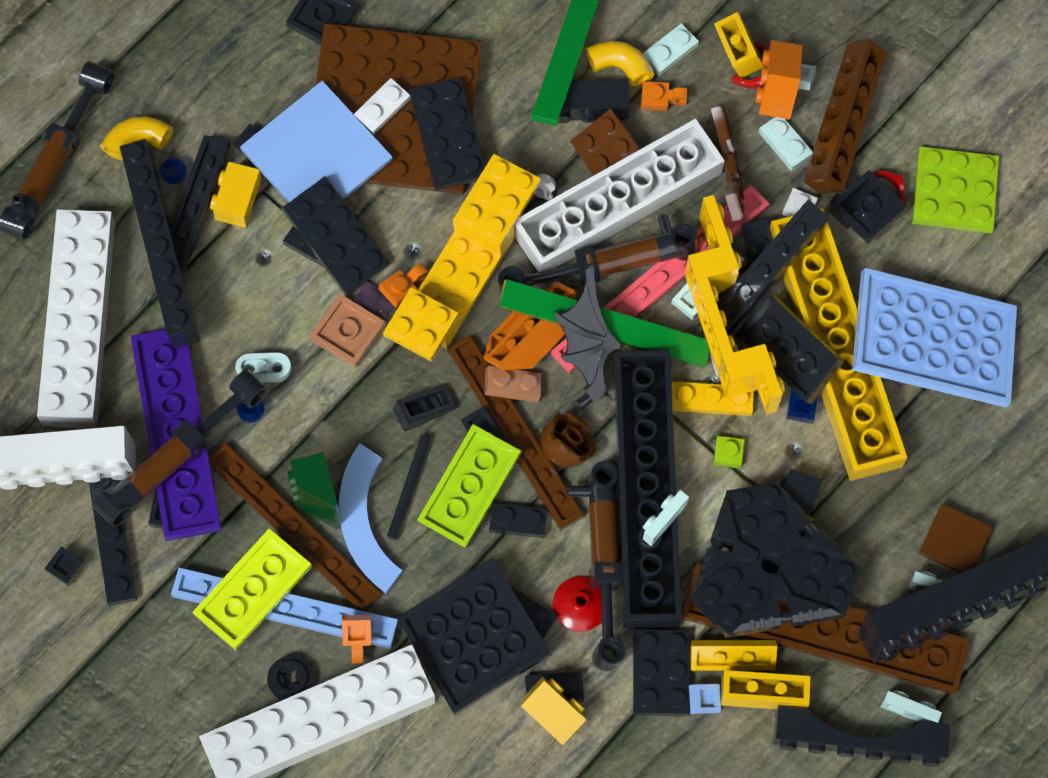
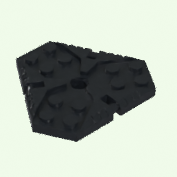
M777 482L726 491L710 539L712 545L707 548L690 599L726 638L780 629L781 623L790 622L791 627L840 619L844 618L847 613L860 567L823 529H818L813 524L814 520L806 514L807 512ZM806 532L810 538L805 540L801 536L802 533ZM722 548L732 549V553L724 551ZM763 567H771L775 570V573H768ZM785 605L787 611L779 612L778 606Z

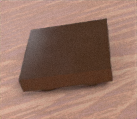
M941 503L918 554L960 574L975 567L993 527Z

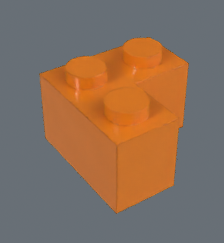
M771 40L769 50L763 51L761 66H766L762 68L760 83H763V87L757 88L755 103H759L760 115L784 119L791 118L801 79L802 45Z

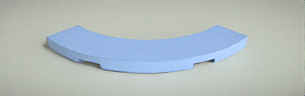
M359 443L346 466L339 494L341 529L349 553L361 572L376 588L387 595L402 574V570L380 549L371 531L367 514V498L370 485L378 467L382 463V458Z

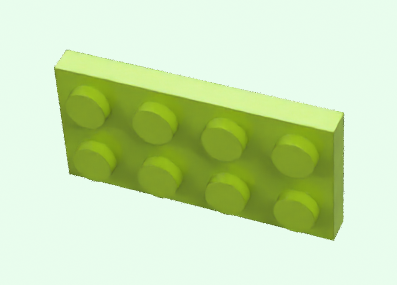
M473 424L417 521L466 549L522 452Z

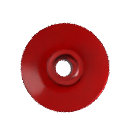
M573 577L564 581L557 588L553 597V611L558 616L557 620L567 629L576 632L590 631L598 627L602 623L601 589H589L588 577ZM583 597L586 600V604L580 606L576 603V599Z

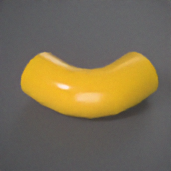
M611 40L585 48L588 62L594 72L609 67H617L624 71L631 86L642 85L643 81L648 82L655 75L642 52L626 42Z
M148 116L130 117L117 123L108 132L101 142L100 148L117 160H123L119 146L146 139L147 143L155 148L163 150L171 139L173 127L161 120Z

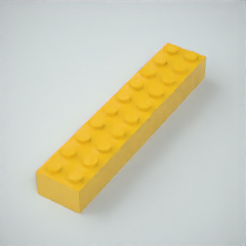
M793 216L771 221L770 229L773 239ZM827 222L784 271L782 277L795 315L844 360L821 391V395L849 480L853 481L902 468L907 460V455L881 378L852 370L858 310Z

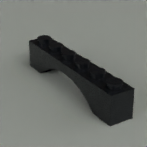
M778 705L775 711L773 744L780 745V749L795 751L797 747L808 748V752L814 754H824L825 750L836 751L837 755L841 757H853L854 754H863L869 760H882L883 757L894 758V762L908 764L911 763V760L922 761L924 766L938 767L940 763L943 764L948 759L950 724L921 721L910 729L894 735L860 737L846 734L830 727L818 719L808 708Z

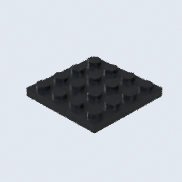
M494 558L486 561L397 617L455 715L552 655Z

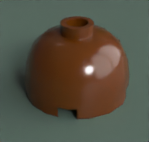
M558 412L542 429L540 437L542 450L549 461L560 467L572 468L579 466L595 453L596 441L595 439L591 441L588 435L591 429L581 418L570 412H567L565 415Z

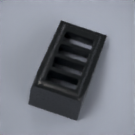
M446 384L397 400L393 411L403 431L406 432L455 410L457 405ZM435 396H440L444 406L440 407ZM428 399L433 407L432 410H430L426 402V400ZM419 404L422 411L421 414H419L415 405Z

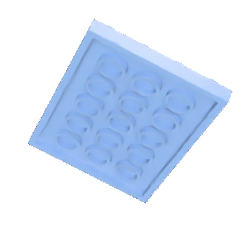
M864 268L860 278L852 370L1001 407H1008L1011 404L1017 306Z

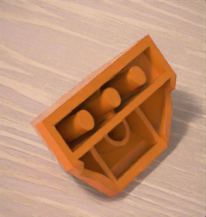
M559 282L551 284L550 288L543 289L544 291L574 300L576 298V292L573 289ZM512 312L489 336L486 353L483 358L501 370L532 369L565 333L560 325Z

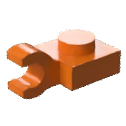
M643 81L641 110L668 111V104L687 105V88L678 87L669 90V83Z
M419 263L407 275H404L399 270L381 282L378 289L396 308L402 303L411 287L418 290L416 285L425 280L423 275L427 273V269Z
M342 615L343 646H351L352 664H363L364 646L371 645L372 643L371 615Z

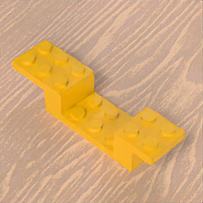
M493 154L453 219L454 233L418 291L411 287L383 332L386 338L429 361L433 360L440 347L447 349L515 238L514 226L540 185L541 178Z
M714 195L703 198L699 216L710 250L688 256L685 278L726 399L758 390L766 415L777 412L782 401V393H785L781 377H776L774 371L776 362L773 353L767 351L765 344L734 352L736 348L733 337L731 335L727 336L725 326H727L725 313L723 310L719 311L716 303L719 300L718 293L731 289L736 283V279L739 278L738 271L742 265L738 252H733L731 246L733 237L730 228H725L722 220L725 218L721 203L717 204Z

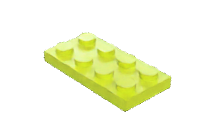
M268 529L193 611V615L236 651L310 570L312 565L272 530Z

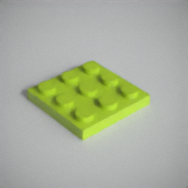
M919 147L912 224L992 233L994 230L999 156Z

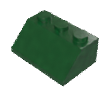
M324 452L290 460L292 470L287 471L294 504L300 502L303 512L336 530L341 529L338 504Z

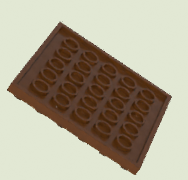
M324 24L316 85L323 81L354 115L390 78L409 94V89L461 77L471 118H473L482 42ZM410 99L373 135L392 156V161L365 183L435 191ZM464 184L437 190L436 192L463 195Z

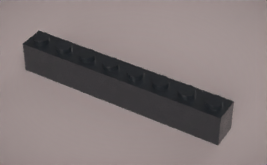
M146 139L119 146L167 336L174 349L199 342L201 339L152 151Z

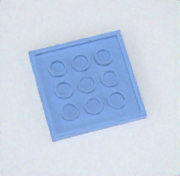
M323 81L240 146L241 151L288 203L324 176H326L344 200L392 161V156Z

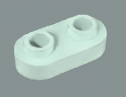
M282 353L244 354L237 360L235 366L237 375L248 367L255 368L253 374L262 383L284 381L291 373L290 360ZM275 366H281L282 370L280 372H274L273 368Z

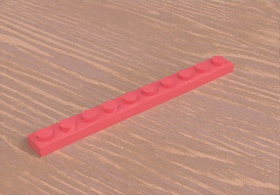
M752 185L744 191V200H741L745 206L742 219L732 221L728 205L723 208L725 218L722 220L725 228H730L732 237L741 231L740 225L752 222L769 208V203ZM701 226L696 230L697 253L710 250ZM683 241L681 244H686L689 241ZM675 258L658 262L608 303L604 309L637 318L685 278L688 260L682 261ZM565 339L551 351V355L570 374L576 367L564 362L561 358V354H565L567 349V340Z

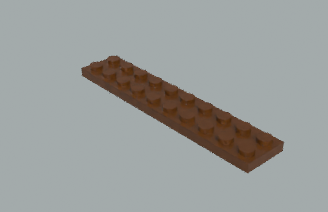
M696 564L682 619L716 628L690 600L702 566ZM785 605L778 606L779 612L787 611ZM848 606L844 618L791 627L790 622L781 623L780 629L741 635L755 640H776L777 646L956 695L958 692L970 639L948 633L947 636L940 640L934 641L930 639L925 641L920 648L909 652L906 649L899 652V655L891 661L884 662L881 660L873 663L858 636L866 614L870 611Z

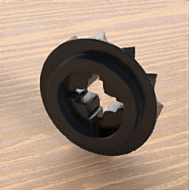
M286 656L275 661L267 675L270 691L278 699L282 700L310 689L313 682L310 666L303 659L295 656ZM296 670L295 679L300 685L291 683L285 688L286 681L281 674L290 676Z

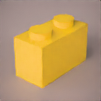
M738 12L714 23L730 62L741 78L765 67L761 66L762 59L745 22Z
M228 162L226 171L222 170L219 176V192L214 194L211 200L210 209L213 210L215 220L244 228L247 227L262 181L259 169Z
M542 677L520 700V705L563 745L586 721V717L582 713L585 708L574 698L569 701L562 694L564 689L553 678L547 681Z

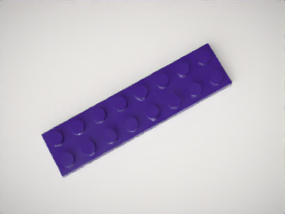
M166 329L131 336L151 455L173 437L172 431L186 419L195 428L202 422L189 345L174 349L167 336ZM206 449L194 461L190 458L156 488L165 541L222 531Z

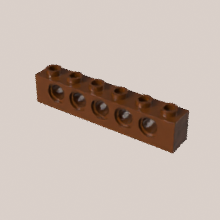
M871 39L849 43L846 46L803 181L819 194L844 191L887 54L885 50Z

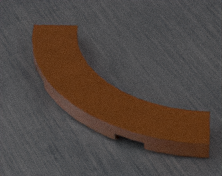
M721 103L710 109L716 126L722 156L725 160L724 167L727 185L725 198L732 221H737L743 218L745 206L741 201L744 200V189L737 152L734 150L730 138L732 131L725 106Z

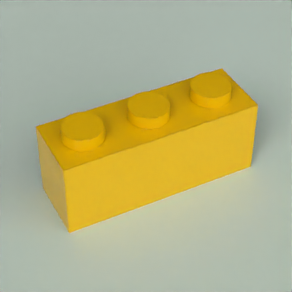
M724 670L721 678L720 703L721 706L777 709L778 705L808 708L810 704V676Z

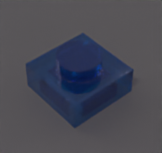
M791 390L786 419L813 424L818 396L810 404L806 403L796 392Z

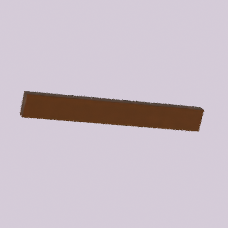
M469 335L447 347L448 354L481 406H485L505 441L522 452L517 463L545 508L548 509L547 511L558 529L562 531L583 519L584 514L573 496H567L566 485L551 461L546 458L542 447L510 398L484 395L485 370L490 365L483 358L484 355L472 336Z
M226 442L209 457L210 468L302 557L310 562L312 567L357 610L366 612L382 596L380 590Z

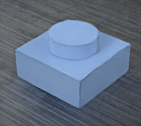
M719 684L689 685L691 714L721 713Z

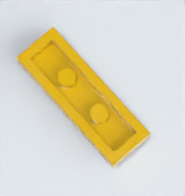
M671 382L673 411L752 416L754 391L726 399L722 385Z
M691 640V671L776 670V640Z

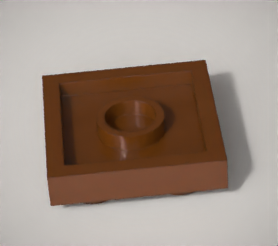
M611 108L570 141L593 176L641 149L616 111Z

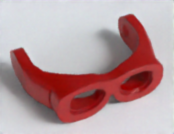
M754 41L758 52L763 54L764 50H769L765 45ZM733 75L731 81L740 87L750 89L763 87V83H760L761 76L751 80H746L736 75Z
M888 171L872 172L877 178H885L890 181L897 189L899 199L907 205L902 174H894Z

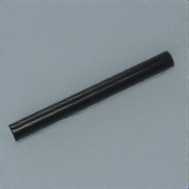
M427 435L420 436L387 534V538L397 541L431 441V437Z

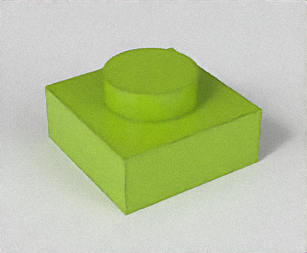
M717 436L713 465L741 469L744 439Z

